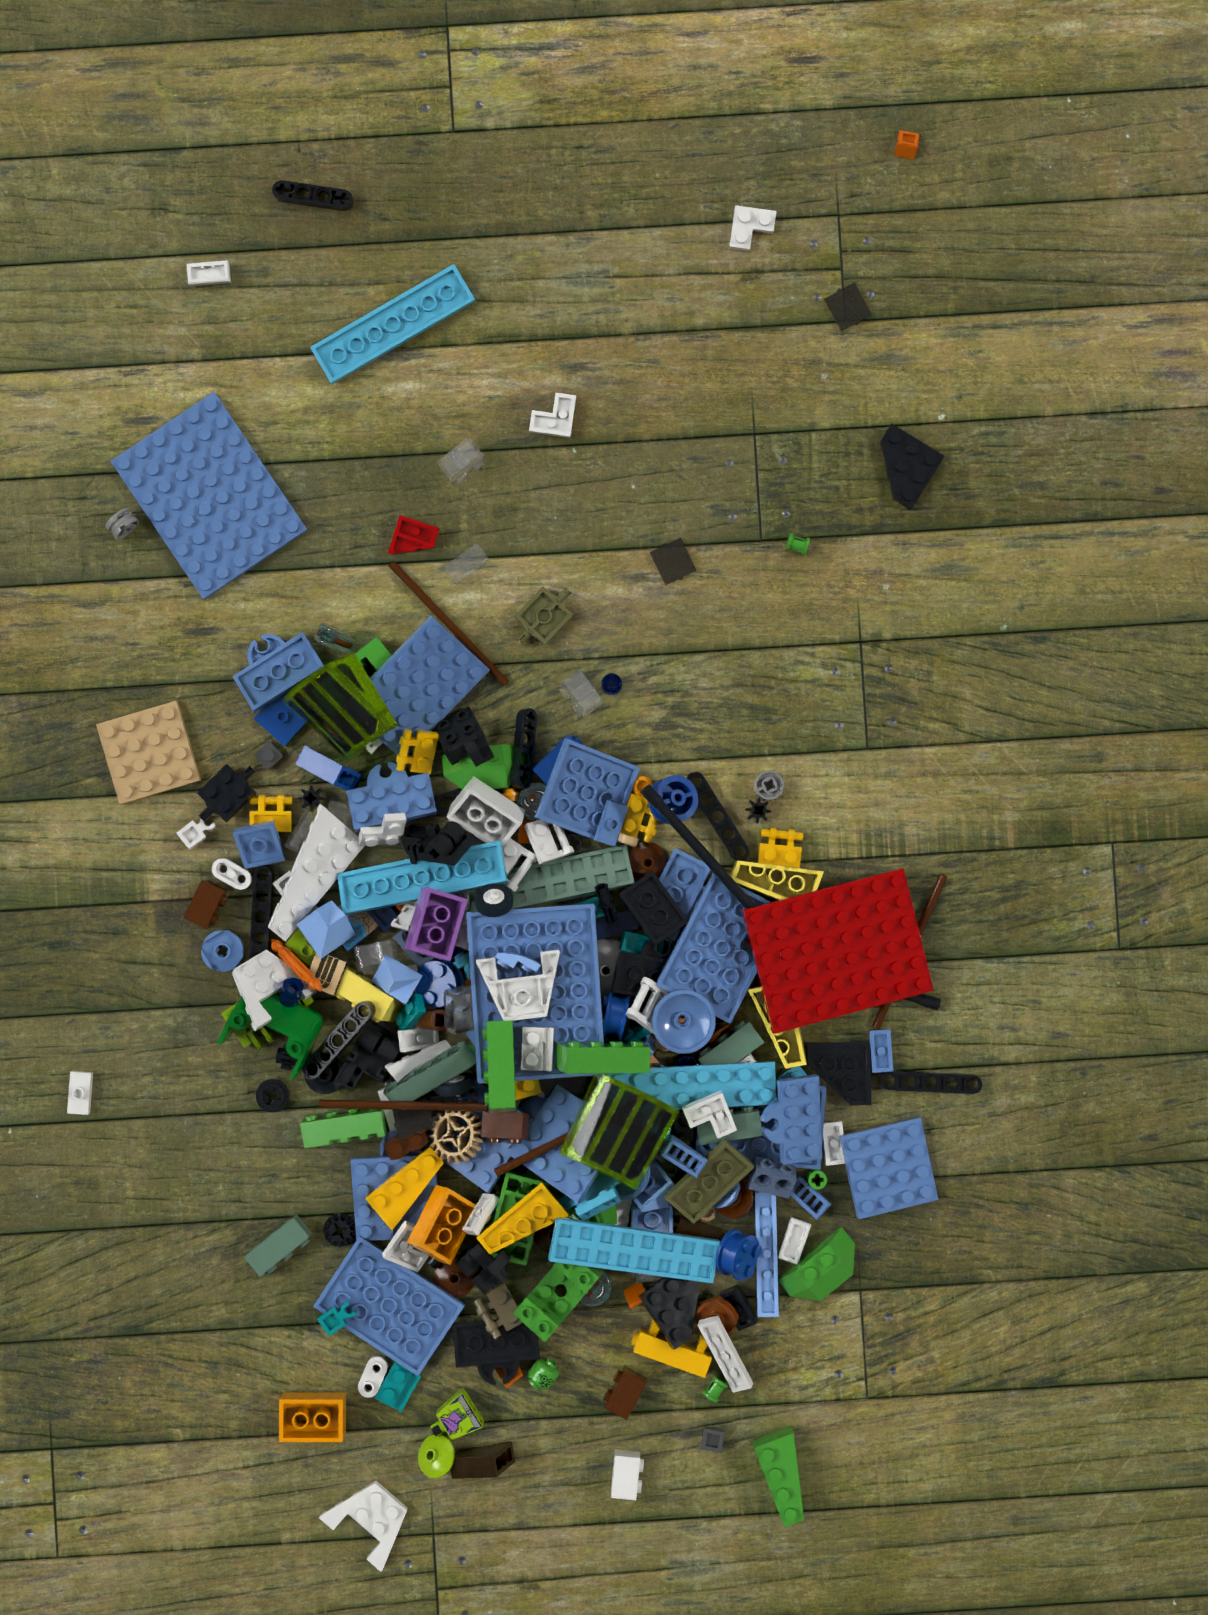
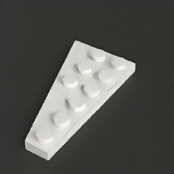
M321 804L317 808V815L314 822H311L309 834L306 841L303 842L293 865L291 877L288 883L285 884L280 903H277L268 928L284 941L297 928L296 924L309 914L338 879L337 873H342L364 847L359 845V837Z

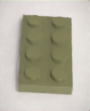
M725 1138L705 1156L708 1161L697 1178L687 1173L664 1195L665 1200L693 1224L754 1168L753 1163Z

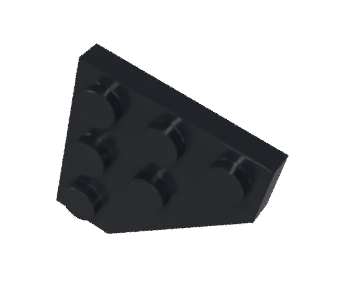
M891 423L880 441L881 451L885 460L884 464L890 481L893 500L912 510L943 460L944 455Z
M870 1041L806 1042L807 1064L850 1105H872Z
M662 1277L642 1292L639 1297L670 1347L675 1350L692 1336L700 1282Z

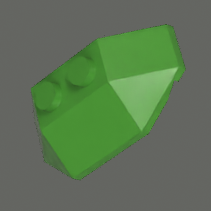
M490 745L489 747L494 758L475 767L469 754L460 758L459 762L451 765L444 754L442 755L444 777L462 790L473 776L494 790L509 788L511 785L510 776L514 745ZM523 753L520 757L522 764L525 763V756Z
M841 1226L799 1260L798 1265H793L778 1278V1282L791 1297L822 1301L853 1275L855 1242Z

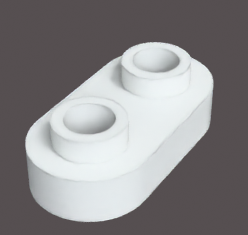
M218 859L212 865L213 875L236 889H246L252 883L251 873L229 859ZM222 865L227 866V871L225 873L221 871ZM240 875L245 876L244 883L239 881Z
M374 1355L368 1360L358 1384V1390L362 1396L370 1398L377 1394L388 1369V1362L385 1357ZM374 1365H379V1366H380V1370H379V1371L374 1370V1369H373V1366H374ZM370 1384L372 1386V1389L367 1390L365 1388V1385Z

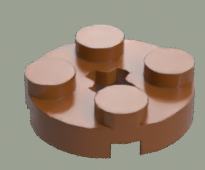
M714 1296L704 1300L696 1311L697 1327L699 1320L717 1315L720 1317L728 1336H731L736 1329L739 1319L735 1308L721 1296Z

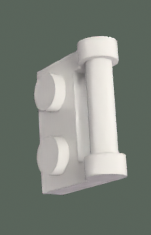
M541 819L527 823L524 826L539 865L574 853V849L569 845L563 828L552 824L562 847V850L558 851L548 827L551 823Z
M509 838L502 847L507 876L521 856L526 857L511 881L508 880V883L503 884L513 892H516L518 889L517 885L533 862H537V858L534 853Z
M643 977L640 983L641 988L631 1008H628L625 1015L654 1034L652 1029L653 1011L660 999L667 995L668 992L657 986V983L653 980ZM648 990H651L652 993L641 1014L638 1011L647 995Z

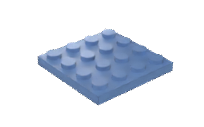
M564 738L535 817L594 839L606 801L609 800L626 806L640 767Z
M473 1077V1088L478 1092V1101L476 1103H485V1092H489V1088L482 1083L478 1084V1081ZM466 1092L465 1096L457 1097L458 1102L462 1099L468 1100V1102H470V1097H472L473 1094ZM516 1108V1112H513V1113H523V1112ZM474 1111L473 1116H480L477 1122H482L483 1111ZM456 1118L461 1127L469 1126L463 1118ZM532 1118L529 1120V1127L533 1123ZM446 1126V1128H445V1130H444V1134H446V1132H447V1129H448L447 1126ZM456 1131L455 1137L452 1138H458L459 1133L462 1131ZM470 1135L467 1137V1144L470 1140ZM480 1136V1139H484L485 1142L478 1144L482 1149L481 1151L474 1150L476 1157L469 1156V1161L464 1162L462 1160L461 1164H456L455 1161L448 1163L447 1159L444 1162L485 1192L490 1193L500 1176H496L494 1169L512 1159L510 1155L518 1143H508L509 1139L502 1138L501 1143L488 1142V1138ZM429 1139L424 1147H429L434 1142V1139ZM452 1142L446 1143L450 1150L459 1152Z
M557 1084L529 1127L528 1140L521 1139V1144L518 1143L510 1156L515 1159L602 1114ZM609 1121L522 1165L576 1203H580L626 1133V1130Z
M921 1117L910 1118L839 1136L858 1219L939 1200Z
M407 1154L397 1160H390L388 1155L351 1157L356 1241L359 1236L368 1241L390 1240L405 1220L416 1225L435 1185H437V1173L393 1230L387 1226L365 1198L419 1154Z

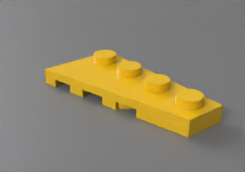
M431 1145L365 1198L391 1230L395 1228L445 1161L440 1159V1154L434 1153L435 1148L431 1147Z
M541 1182L476 1238L487 1252L492 1254L521 1238L553 1224L556 1217L565 1218L570 1214L546 1185Z

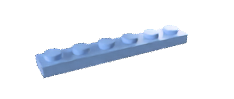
M754 1191L755 1237L762 1247L761 1255L758 1257L756 1264L757 1316L779 1317L776 1196Z

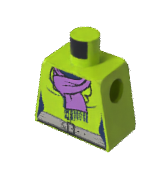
M462 1387L438 1408L436 1415L439 1421L430 1427L436 1437L447 1432L450 1439L454 1440L481 1429L484 1420L466 1390Z

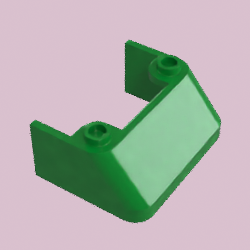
M276 992L260 1002V1004L272 1018L265 1026L289 1037L286 1043V1051L291 1057L297 1059L289 1078L294 1080L302 1072L303 1065L312 1051L323 1027L324 1020L320 1013ZM241 996L228 1017L217 1042L220 1045L231 1037L234 1029L243 1030L251 1022V1017L245 1009L246 1004L243 996Z

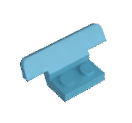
M620 1166L595 1179L580 1203H576L566 1195L559 1198L558 1201L566 1211L577 1207L575 1210L578 1216L585 1221L621 1202L615 1186L633 1176L627 1166Z

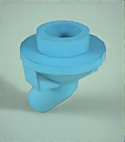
M463 950L454 957L455 962L453 965L457 969L463 967L466 980H471L469 952L465 953Z

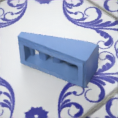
M672 1134L660 1151L661 1157L695 1178L698 1177L708 1159ZM673 1145L677 1146L672 1154L669 1153ZM682 1149L684 1151L683 1154L679 1159L676 1158V1156ZM688 1154H690L691 1158L687 1164L683 1163ZM695 1159H698L699 1162L697 1163L695 1168L692 1169L691 1165L693 1164Z
M800 1175L797 1177L790 1195L818 1220L832 1203L816 1189H813ZM802 1183L804 1187L796 1194L794 1191ZM807 1189L811 1191L804 1200L800 1198ZM815 1195L817 1198L809 1206L807 1202ZM821 1201L823 1203L822 1206L815 1211L813 1208Z

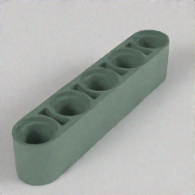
M461 1041L413 1069L399 1082L396 1080L391 1082L384 1089L383 1094L389 1101H414L472 1067L476 1063V1055L464 1041Z

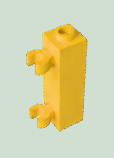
M653 1319L649 1330L640 1327L639 1332L634 1333L631 1345H634V1353L697 1376L706 1377L712 1355L710 1352L705 1351L708 1344L703 1335L700 1334L696 1347L683 1343L673 1350L665 1337L658 1334L659 1328Z

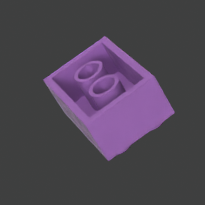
M422 887L404 949L443 961H451L468 899L432 888Z

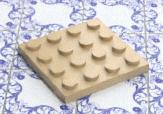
M178 701L96 724L119 804L122 805L201 781Z

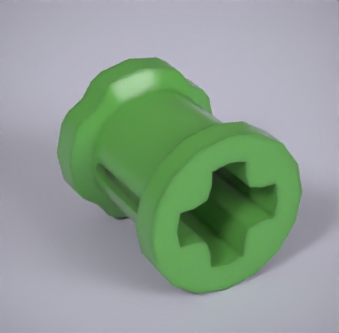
M790 533L785 550L796 551L805 556L810 538L804 539Z
M810 1169L807 1172L806 1179L813 1189L819 1190L825 1187L827 1177L821 1169ZM815 1174H818L820 1176V1179H818L817 1183H815L813 1180V1178H815Z
M714 1374L713 1380L706 1389L702 1390V1393L709 1400L718 1403V1397L729 1384L720 1376Z

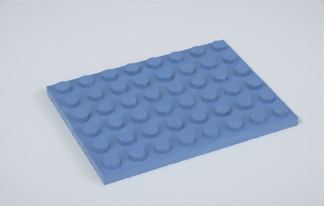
M215 392L110 461L204 600L308 531Z
M594 903L511 909L508 913L499 917H487L478 911L466 912L478 1084L484 1083V1071H488V1062H484L483 1049H487V1040L483 1041V1027H487L488 1021H503L476 964V959L495 957L497 952L516 953L541 963V951L557 949L560 951L547 1016L513 1021L515 1081L606 1075V1073L566 1074L555 1068L556 1043L601 1041L604 1044ZM496 958L498 979L543 974L542 963L537 972L532 970L530 973L520 967L521 962L517 961L514 968L509 966L506 969L497 963L498 959ZM523 1026L554 1027L552 1071L521 1070Z

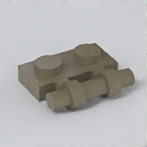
M505 1284L487 1294L490 1300L488 1304L485 1305L481 1298L474 1301L477 1307L476 1312L479 1316H482L486 1324L485 1328L488 1333H491L494 1340L501 1336L498 1330L499 1327L504 1326L506 1331L509 1332L523 1324L513 1314L518 1306ZM492 1309H495L500 1318L497 1321H493L489 1313Z

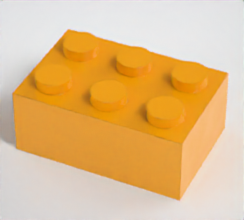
M435 1185L407 1243L435 1260L451 1265L466 1235L462 1228L476 1205L449 1188Z
M283 1392L279 1399V1442H343L346 1435V1393Z

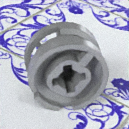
M128 508L121 509L115 513L105 525L108 531L113 532L116 540H121L128 536L139 524V520L135 516H131L132 513Z
M771 770L764 771L755 778L754 790L760 798L772 800L782 794L784 781L777 772Z

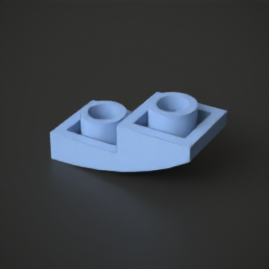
M497 952L495 958L498 959L497 963L506 969L509 966L514 968L517 961L521 962L520 967L531 973L532 970L537 972L541 963L534 959L516 953Z

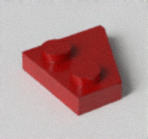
M399 515L388 554L434 548L440 528Z

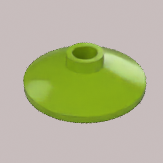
M431 1435L423 1441L418 1453V1463L421 1471L426 1476L441 1478L450 1471L455 1457L452 1442L444 1435L437 1437Z

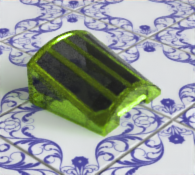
M354 653L327 663L296 685L282 700L347 762L353 760L365 748L398 726Z
M605 1074L594 1075L559 1154L598 1171L633 1190H637L680 1111Z

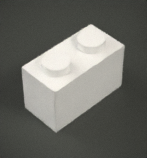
M615 1449L611 1498L636 1500L637 1493H641L642 1480H638L639 1472H643L644 1459H640L639 1451Z

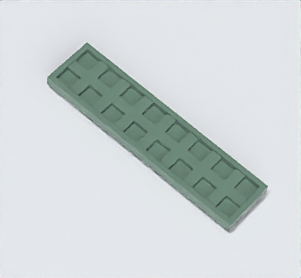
M626 844L559 858L540 865L539 863L532 864L517 885L518 889L516 892L511 890L513 895V906L511 909L532 908L596 894L595 887L600 883H607L609 891L631 886L634 884V878ZM520 867L513 868L507 879L511 881ZM479 889L470 891V912L478 911L475 905V896Z

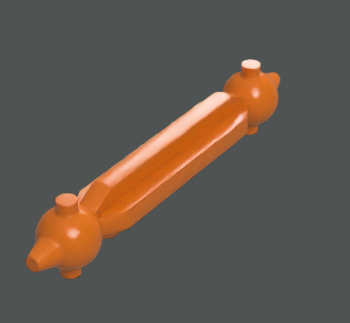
M271 938L272 950L278 952V956L303 982L308 983L311 990L321 992V981L318 978H314L309 968L289 948L284 947L281 940Z

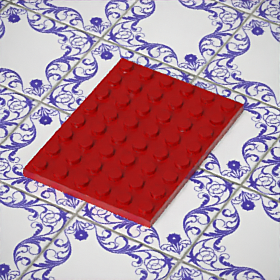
M904 868L742 910L773 1034L934 991Z

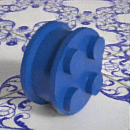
M672 775L652 785L655 791L662 797V800L681 821L690 818L695 813L698 806V794L695 786L687 778ZM648 802L652 815L660 822L669 824L659 811Z
M437 959L423 964L418 969L417 973L423 976L415 990L417 994H422L425 1004L432 1007H441L456 1002L462 996L465 988V976L461 968L457 969L453 965L454 961Z
M609 992L608 996H604L601 1008L602 1012H605L604 1016H602L603 1038L607 1035L617 1037L618 1041L622 1040L624 1027H626L628 1017L625 1014L629 1007L630 996L627 995L626 998L613 996V992Z
M737 1229L727 1232L721 1240L716 1254V1268L718 1272L722 1275L732 1274L733 1278L738 1281L751 1278L754 1274L757 1259L762 1252L758 1239L750 1234L744 1236Z

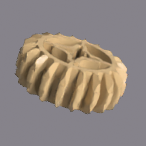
M445 1111V1114L438 1113L440 1119H433L436 1126H431L430 1130L434 1131V1134L428 1137L434 1139V1142L430 1145L431 1147H437L434 1153L441 1154L440 1159H447L448 1163L455 1161L456 1164H461L462 1160L468 1162L469 1156L476 1157L474 1150H482L478 1145L485 1142L484 1139H480L482 1122H477L480 1116H473L474 1111ZM456 1118H463L469 1126L461 1127ZM446 1126H447V1128H448V1129H447V1132H446V1134H444V1130H445V1128H446ZM456 1131H462L459 1133L458 1138H452L455 1137ZM470 1135V1140H469V1142H468V1144H467V1141H466V1140H467V1137ZM452 1142L459 1152L450 1150L446 1143Z

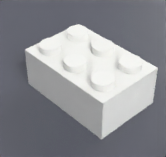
M473 776L450 805L447 818L457 822L462 828L474 834V836L485 843L500 840L503 847L522 824L526 810Z

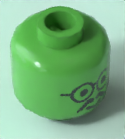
M551 1358L536 1360L528 1371L529 1383L537 1390L549 1389L559 1376V1371L556 1368L558 1366L557 1363Z

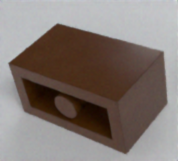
M201 880L183 918L205 929L215 926L219 918L217 912L220 907L223 908L228 900L226 895L228 890L208 880Z
M483 1111L481 1137L488 1138V1142L501 1143L502 1138L509 1139L508 1143L521 1144V1139L528 1140L530 1114L513 1112L490 1113Z
M624 1365L622 1371L618 1370L613 1379L615 1384L612 1389H607L603 1400H605V1409L627 1420L647 1384V1377Z

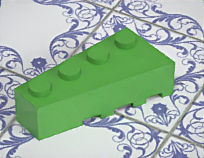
M513 1020L488 1021L487 1027H483V1041L487 1040V1049H483L484 1062H488V1071H484V1084H488L489 1092H485V1106L489 1105L490 1113L516 1112Z
M601 1041L556 1043L555 1068L566 1074L650 1073V1047L643 1045V1041H631V1044H623L622 1041H610V1044H602Z
M346 1109V1113L339 1114L338 1111L327 1112L326 1116L319 1118L317 1114L306 1116L305 1120L300 1123L304 1148L330 1145L335 1140L338 1143L354 1140V1137H358L360 1140L369 1139L375 1136L376 1133L378 1137H385L390 1129L384 1110Z
M792 1426L752 1440L784 1528L804 1520L794 1432Z

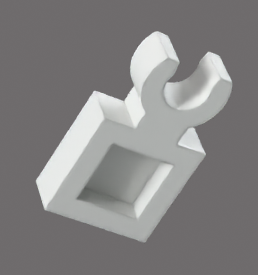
M200 819V823L196 824L192 820L176 834L187 848L191 850L207 838L204 832L212 831L216 825L212 823L210 826H206L202 819Z

